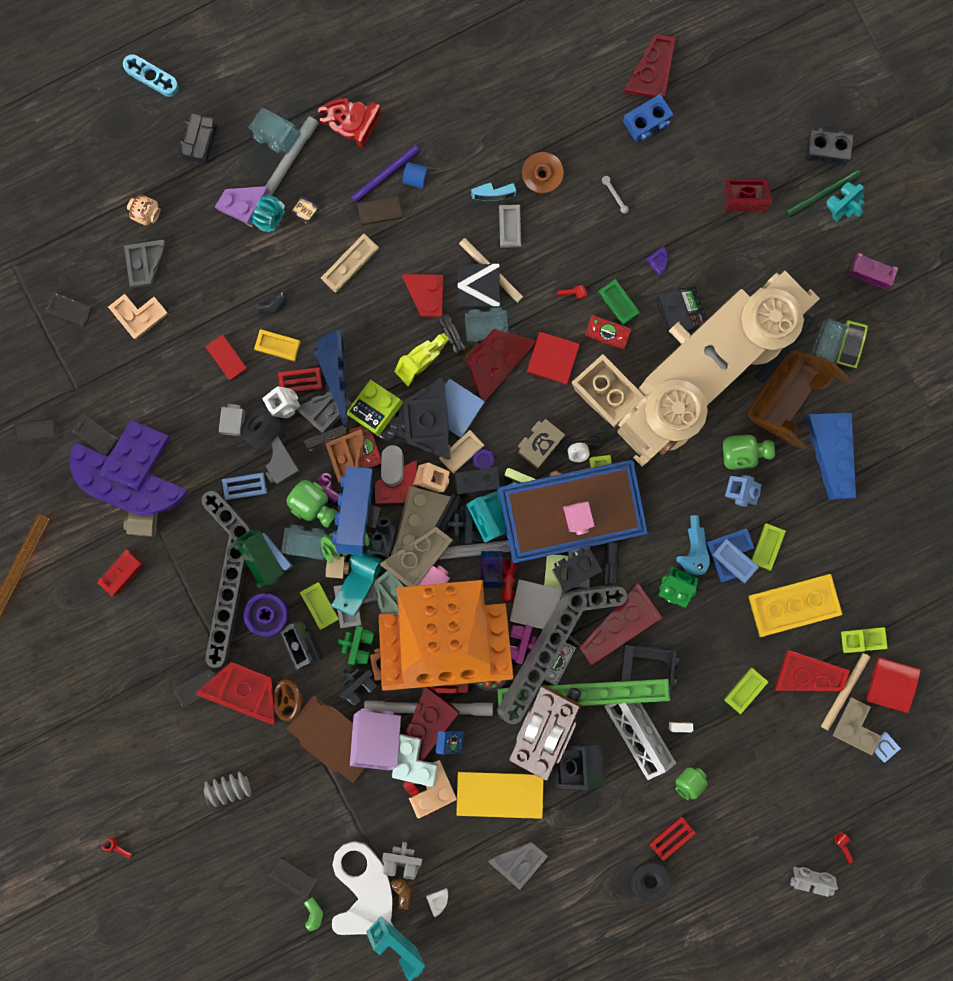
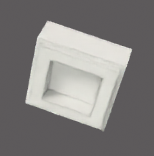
M669 722V730L672 732H692L693 723Z

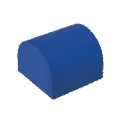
M407 162L403 175V184L423 189L428 167Z

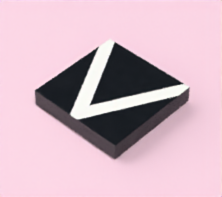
M500 264L458 265V307H499Z

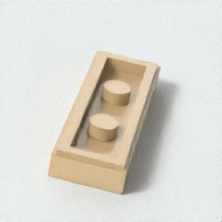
M363 234L321 277V280L337 293L379 250V247Z

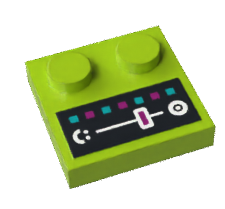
M370 380L347 410V415L379 436L401 407L403 401Z

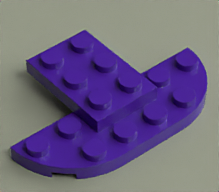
M130 421L109 457L77 443L74 444L71 450L70 470L77 485L90 496L127 512L141 516H153L167 509H173L188 494L186 489L149 474L170 439L168 435L135 421Z

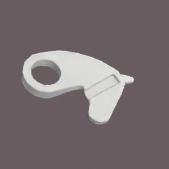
M352 841L343 844L334 856V872L354 892L358 900L347 912L334 916L332 920L333 931L340 935L367 934L366 931L381 916L393 926L391 922V887L388 876L383 874L382 862L365 843ZM356 850L364 854L367 859L366 871L359 876L348 875L343 870L341 862L345 853Z

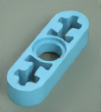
M132 54L124 58L123 67L132 77L168 97L174 96L178 92L179 86L173 76L137 55ZM136 61L137 66L142 69L141 73L135 67L130 68L129 63L134 64ZM148 71L156 72L154 80L149 81L145 78ZM162 79L166 84L171 82L173 88H167L166 90L165 86L160 83V80Z

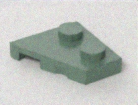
M386 571L374 581L375 591L378 595V605L381 608L382 614L395 613L394 616H399L396 587L406 586L389 571Z

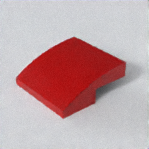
M878 657L866 700L908 713L916 691L920 669Z

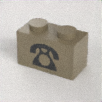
M546 419L542 423L538 421L531 429L534 432L529 439L525 437L518 445L520 448L518 454L536 469L541 466L565 436L564 433Z

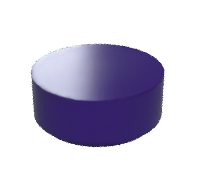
M485 449L477 451L473 457L474 466L478 470L491 468L494 464L493 454Z

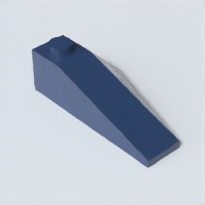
M336 330L318 340V348H314L315 361H319L320 369L343 425H348L345 347L341 330Z

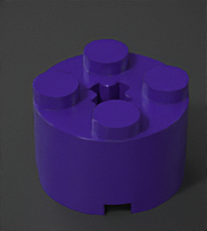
M258 594L248 601L244 611V621L247 628L256 635L274 636L287 626L289 622V609L285 601L277 595ZM264 610L271 611L270 620L262 618L265 614Z

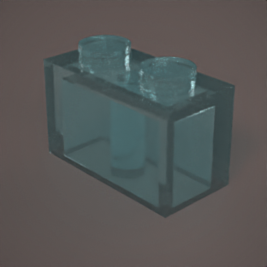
M263 107L248 127L254 134L252 137L261 144L264 142L268 143V146L278 153L281 150L288 154L301 135L294 124Z
M828 318L822 324L812 355L835 362L848 326Z
M291 525V528H285L281 553L325 560L321 548V539L329 535L324 534L322 529L312 528L311 532L303 531V526Z

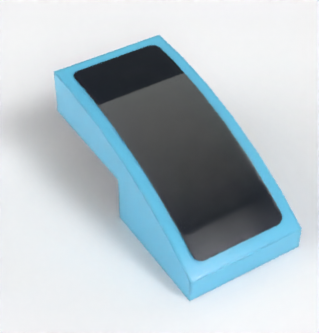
M490 182L471 189L472 199L483 201L503 200L515 197L516 189L514 183L493 190Z

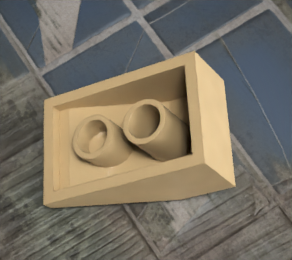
M603 354L572 381L575 391L613 427L619 424L624 416L631 409L636 408L645 397Z

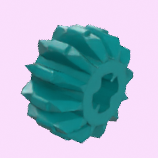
M263 196L254 208L252 223L264 232L275 231L276 227L280 226V221L283 220L282 216L285 213L284 204L274 196Z

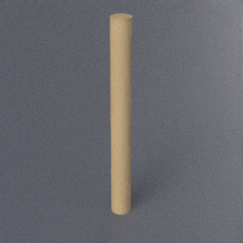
M466 238L459 243L479 264H490ZM500 274V286L517 303L521 301L523 296Z
M863 653L845 684L844 690L838 695L821 725L825 730L828 731L868 663L870 656Z

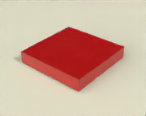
M539 332L527 373L567 385L579 344Z

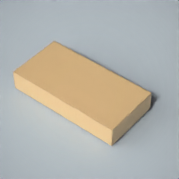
M469 430L450 448L451 459L446 460L443 457L439 459L454 474L477 451L484 447V444Z

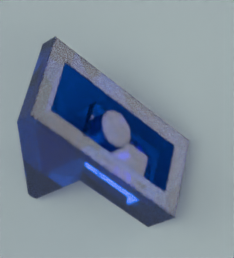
M481 551V580H483V588H502V551Z

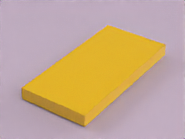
M831 574L748 596L760 637L842 615Z
M458 772L457 816L542 819L543 778L535 774Z

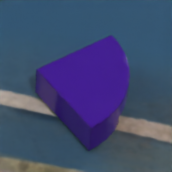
M661 247L646 260L659 276L667 266V252L664 247Z

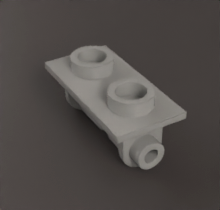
M793 867L795 877L791 878L790 885L794 886V889L809 892L812 885L814 886L813 893L829 897V895L833 896L835 890L838 889L836 878L829 873H818L805 867Z

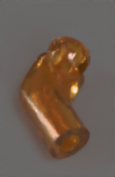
M394 878L390 881V887L400 896L398 908L408 909L411 889L403 879Z

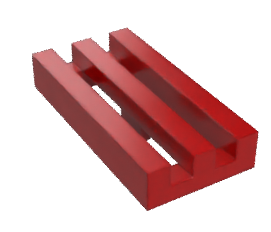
M320 367L278 372L280 387L284 388V385L317 381L315 385L291 387L288 389H292L294 392L323 389ZM316 373L317 376L285 381L283 380V377Z
M680 816L654 838L649 845L664 861L696 833ZM681 823L683 824V827L680 828L675 834H673L668 840H666L658 848L656 847V844L658 842H660L664 837H666L678 825H680ZM688 830V833L686 835H684L680 840H678L666 852H664L663 854L661 853L662 850H664L668 845H670L682 833Z

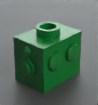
M671 566L667 575L663 576L661 580L662 585L659 586L658 596L665 598L671 604H678L686 608L691 601V597L695 596L697 592L698 578Z

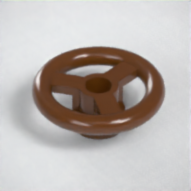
M282 679L275 686L273 706L281 720L292 721L300 712L303 704V695L294 681ZM288 686H290L293 691H288ZM281 689H282V694H283V696H282V703L280 704V703H279V694H280V691H281ZM286 708H294L290 715L284 714Z

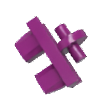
M512 625L509 636L520 639L518 647L510 645L511 659L516 663L523 664L526 649L528 648V657L538 637L532 636L530 644H528L532 630L530 626Z

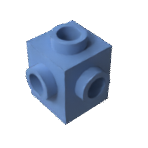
M730 476L725 496L735 500V504L739 506L757 505L761 484L755 482L754 477Z

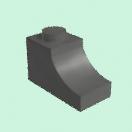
M277 435L271 442L273 455L270 463L266 465L268 471L265 473L271 483L276 482L277 485H281L299 474L300 471Z

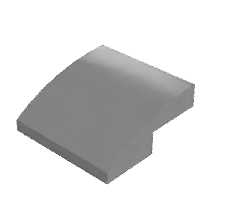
M518 580L509 621L544 629L560 601L562 589Z

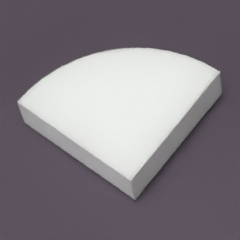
M447 888L427 895L434 917L438 916L446 907L448 901Z

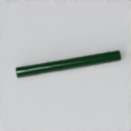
M858 169L852 171L788 208L786 214L788 217H791L843 187L847 182H852L861 176Z

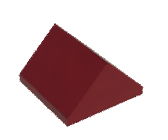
M725 179V211L766 212L771 206L772 198L767 179Z

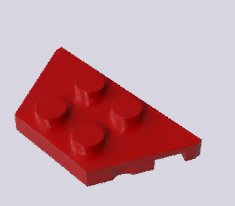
M230 662L199 689L196 694L266 723L274 724L271 677L237 663Z

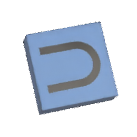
M887 732L880 735L881 738L874 751L884 763L901 749Z

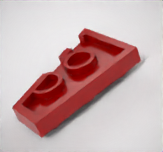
M787 650L774 690L843 691L850 671Z

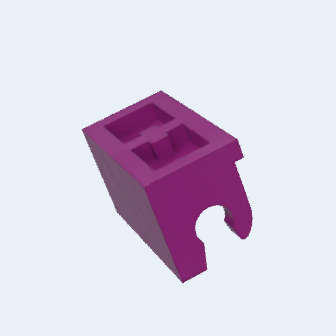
M857 253L848 275L888 290L893 285L898 267L885 265L867 258L861 253Z

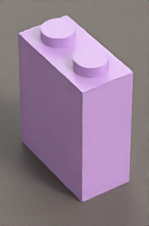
M361 709V711L354 714L350 766L382 770L397 768L401 716L394 715L392 711L374 713L373 709Z

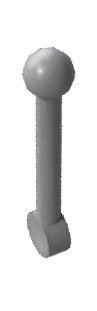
M604 176L602 183L608 186L620 205L621 212L627 213L629 208L623 204L612 187L610 177Z

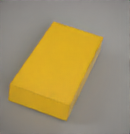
M260 329L254 350L295 362L301 341Z

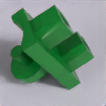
M356 626L353 642H350L352 633L346 632L344 640L338 639L337 643L343 645L341 653L348 654L349 646L352 647L348 664H367L370 652L361 651L359 647L361 642L372 644L374 633L365 630L364 627Z

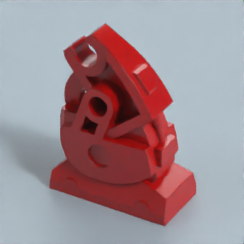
M348 98L331 101L318 109L320 115L323 113L328 114L326 118H320L321 124H329L332 130L344 138L356 140L357 145L361 148L364 147L382 113L380 105L372 103L367 108V106L360 102H348Z

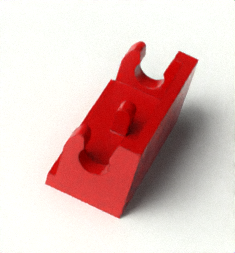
M126 549L97 583L111 596H117L144 564Z

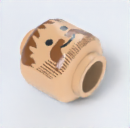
M138 195L135 199L131 198L127 206L130 218L143 225L155 223L160 214L157 201L144 195Z

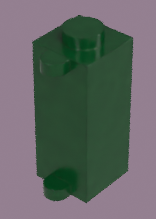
M249 530L234 541L235 544L233 546L235 549H239L257 581L256 586L258 588L264 585L275 584L279 577L284 574L261 531Z

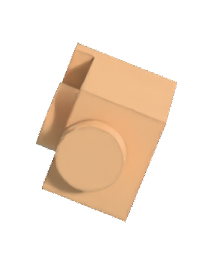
M430 463L419 465L413 485L435 493L444 492L449 484L448 476L450 472Z

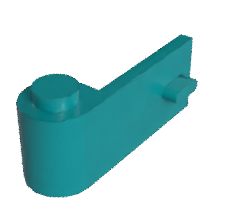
M363 551V555L352 554L349 559L351 572L332 603V608L355 617L382 568L379 563L383 559L374 555H368V552Z

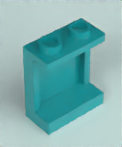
M497 491L476 498L467 504L485 543L506 534Z
M381 916L366 931L373 950L380 955L390 946L402 957L399 963L406 978L412 981L414 977L416 978L422 973L425 967L417 947Z

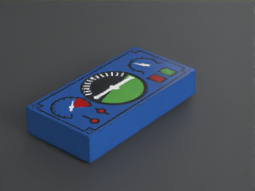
M439 731L436 753H462L464 732Z

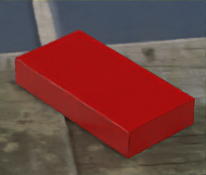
M223 334L205 346L230 381L247 370Z

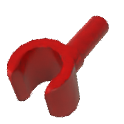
M577 286L570 290H557L558 296L576 294L577 300L588 296L584 286Z
M841 832L835 837L834 841L844 852L848 863H852L853 859L846 847L850 839Z
M106 838V840L111 842V847L102 845L101 847L104 851L114 850L130 859L132 854L118 846L116 839Z

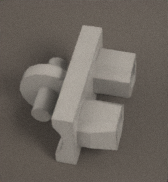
M402 842L401 848L393 847L392 853L396 854L383 853V874L395 876L396 867L401 866L405 867L403 878L414 880L418 869L421 867L422 859L408 857L414 855V850L406 849L407 842Z

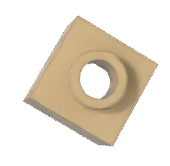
M332 556L333 563L327 561L326 577L344 579L345 574L348 575L349 562H346V557L336 560Z

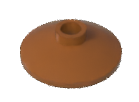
M538 152L531 155L524 162L522 168L523 181L530 190L536 193L554 191L563 179V166L560 160L553 154ZM540 172H545L546 177L541 178L538 174Z

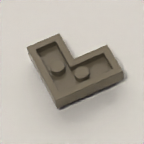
M850 698L832 736L872 756L881 736L862 727L871 707Z

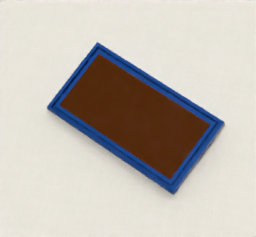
M632 459L498 487L497 490L512 563L648 534ZM586 501L589 502L595 527L588 528L589 532L577 535L576 532H569L563 507Z

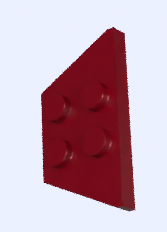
M494 328L467 359L468 367L472 372L473 383L478 390V398L486 401L533 347L536 341Z

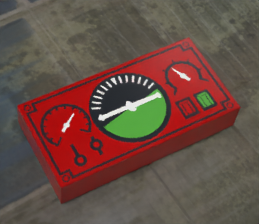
M592 315L584 336L624 350L631 329Z
M364 426L349 430L350 433L360 429L365 430L361 468L369 469L381 465L382 461L372 432Z

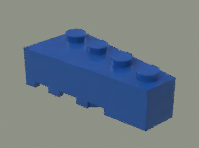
M852 413L807 415L804 419L810 432L809 436L814 445L816 459L820 465L821 475L829 500L856 498Z
M347 467L346 474L341 476V487H344L343 493H339L338 506H341V510L336 512L335 525H338V531L333 532L332 544L336 545V553L363 555L366 536L365 525L368 524V514L373 492L372 469Z

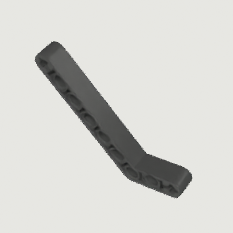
M208 491L202 496V505L229 534L206 652L207 664L210 667L218 668L224 666L228 660L246 568V562L242 555L238 559L232 556V551L235 549L233 546L235 544L234 541L238 539L236 531L239 527H245L246 532L251 530V528L220 494ZM210 497L216 498L215 502L221 507L219 510L216 506L210 504ZM230 511L232 519L229 522H223V513ZM232 568L238 571V576L234 580L228 577V572ZM227 589H231L234 592V597L230 601L224 598V593ZM223 610H227L230 614V618L226 622L220 619V613ZM219 631H223L226 635L223 643H219L216 640V634ZM214 645L217 647L224 646V650L219 649L218 652L221 661L215 663V659H212V656L217 654L218 648L214 649Z
M601 585L568 590L562 595L499 705L498 715L501 719L509 724H517L521 721L582 612L622 605L627 599V593L624 588L616 585ZM596 593L597 599L592 603V595ZM606 594L614 596L613 598L607 597ZM576 595L577 602L572 606L571 600ZM566 614V622L561 624V617ZM556 633V639L551 643L550 636ZM545 651L546 656L544 660L540 661L539 656ZM534 670L535 676L529 680V673ZM524 689L523 697L518 699V692ZM509 710L513 712L512 715L508 714Z

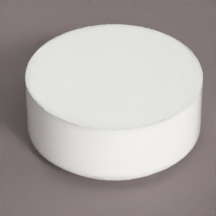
M585 443L571 445L568 448L569 459L573 462L585 461L590 455L588 446Z

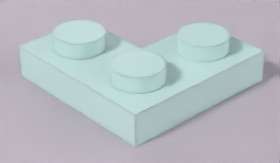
M403 734L399 735L397 768L393 769L392 778L430 787L435 786L439 764L418 760L422 739Z

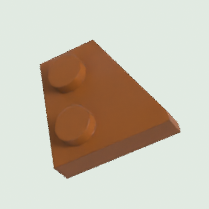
M364 429L325 443L339 483H341L342 474H346L347 467L361 468L365 438Z

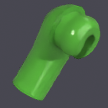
M311 897L304 902V905L310 912L305 926L307 930L314 931L321 926L323 911L314 898Z

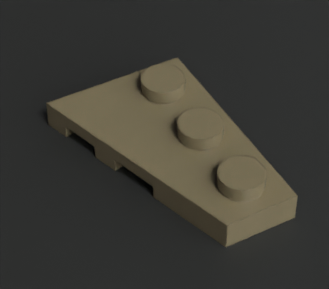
M434 527L379 564L406 586H417L451 543L452 539L437 527Z

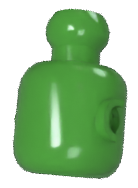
M753 435L726 437L723 440L724 464L728 469L732 470L754 468L758 465V458L770 460L775 457L774 441L765 440L762 443H757Z
M302 480L290 492L287 498V505L292 509L291 512L299 519L303 518L306 521H312L317 517L324 527H330L335 521L337 511L326 506L328 496L324 489L316 482L312 483L309 480Z

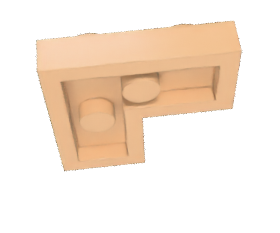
M124 294L109 306V309L135 340L168 315L155 297L137 309Z
M440 760L433 762L434 764H439L435 786H426L427 790L409 798L417 818H421L457 800Z

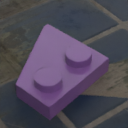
M265 186L225 189L215 208L251 225L253 220L252 214L255 211L254 208L257 206V202L263 196L266 197L270 190Z

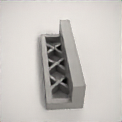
M641 703L619 704L623 711L622 716L617 714L613 708L617 704H606L604 706L647 780L667 772L676 764ZM626 724L632 726L634 730L633 734L627 732L625 728ZM637 742L645 748L644 753L637 749ZM648 761L655 765L656 771H650L647 766Z

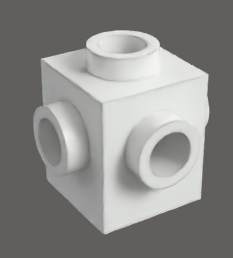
M278 386L262 398L272 416L289 418L300 407L297 401V394L288 388Z

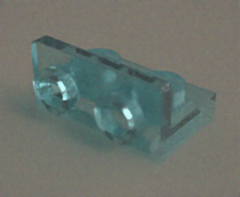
M500 307L491 308L489 312H481L480 309L469 310V313L465 314L467 342L483 341L494 328L508 332L507 310H502Z

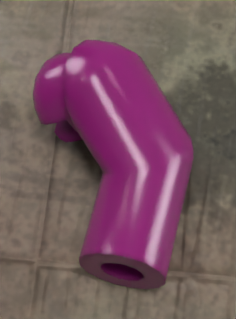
M328 473L321 474L318 478V485L324 489L329 500L337 503L339 493L332 489L331 475Z

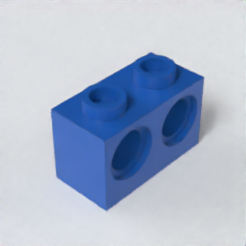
M661 94L627 113L624 116L623 122L636 142L640 139L644 141L650 138L655 130H663L671 124L670 121L672 120L673 113ZM659 111L663 114V117L656 118L653 112ZM643 122L646 127L640 129L636 127L635 123Z

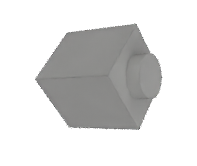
M228 404V407H221L219 433L242 437L241 428L245 420V411L240 409V405Z

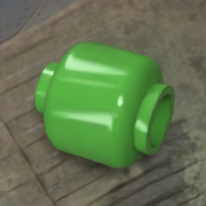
M686 768L676 779V791L686 800L697 799L708 786L705 779L707 777L706 774L699 768Z

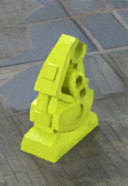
M443 333L438 335L432 342L428 340L417 346L408 355L400 358L394 372L409 387L414 381L415 376L422 373L439 356L440 351L449 338Z

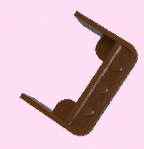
M791 350L777 366L750 407L748 417L755 424L781 441L806 450L807 446L796 436L798 427L791 422L813 388L824 390L831 384L833 379L850 383L851 379L835 362L798 350Z

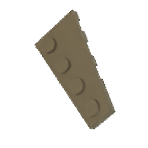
M409 486L391 555L434 528L451 497Z

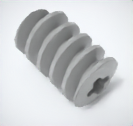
M240 771L237 774V779L232 774L229 775V781H226L224 776L221 777V784H218L216 779H213V786L211 787L207 781L204 782V796L209 809L211 808V803L214 807H218L220 801L223 805L227 804L228 798L231 802H234L236 795L240 800L244 798V793L251 797L249 780L247 776L243 777Z

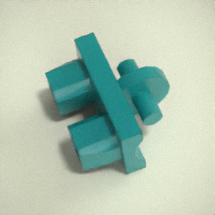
M847 182L841 189V194L845 196L842 200L835 195L827 200V207L832 212L833 219L836 222L844 215L850 218L853 214L857 217L863 214L861 207L865 204L862 200L864 198L862 192L864 187L861 184L854 186Z

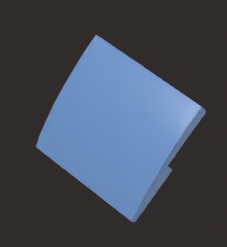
M449 378L445 384L449 431L462 438L485 401Z

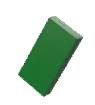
M616 279L598 291L622 326L640 313Z

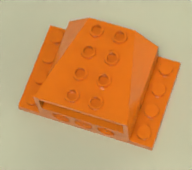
M483 580L396 587L399 616H394L395 613L379 614L383 691L513 679L506 603L485 605Z

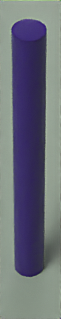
M414 145L353 194L351 198L354 202L357 203L419 153L420 149Z

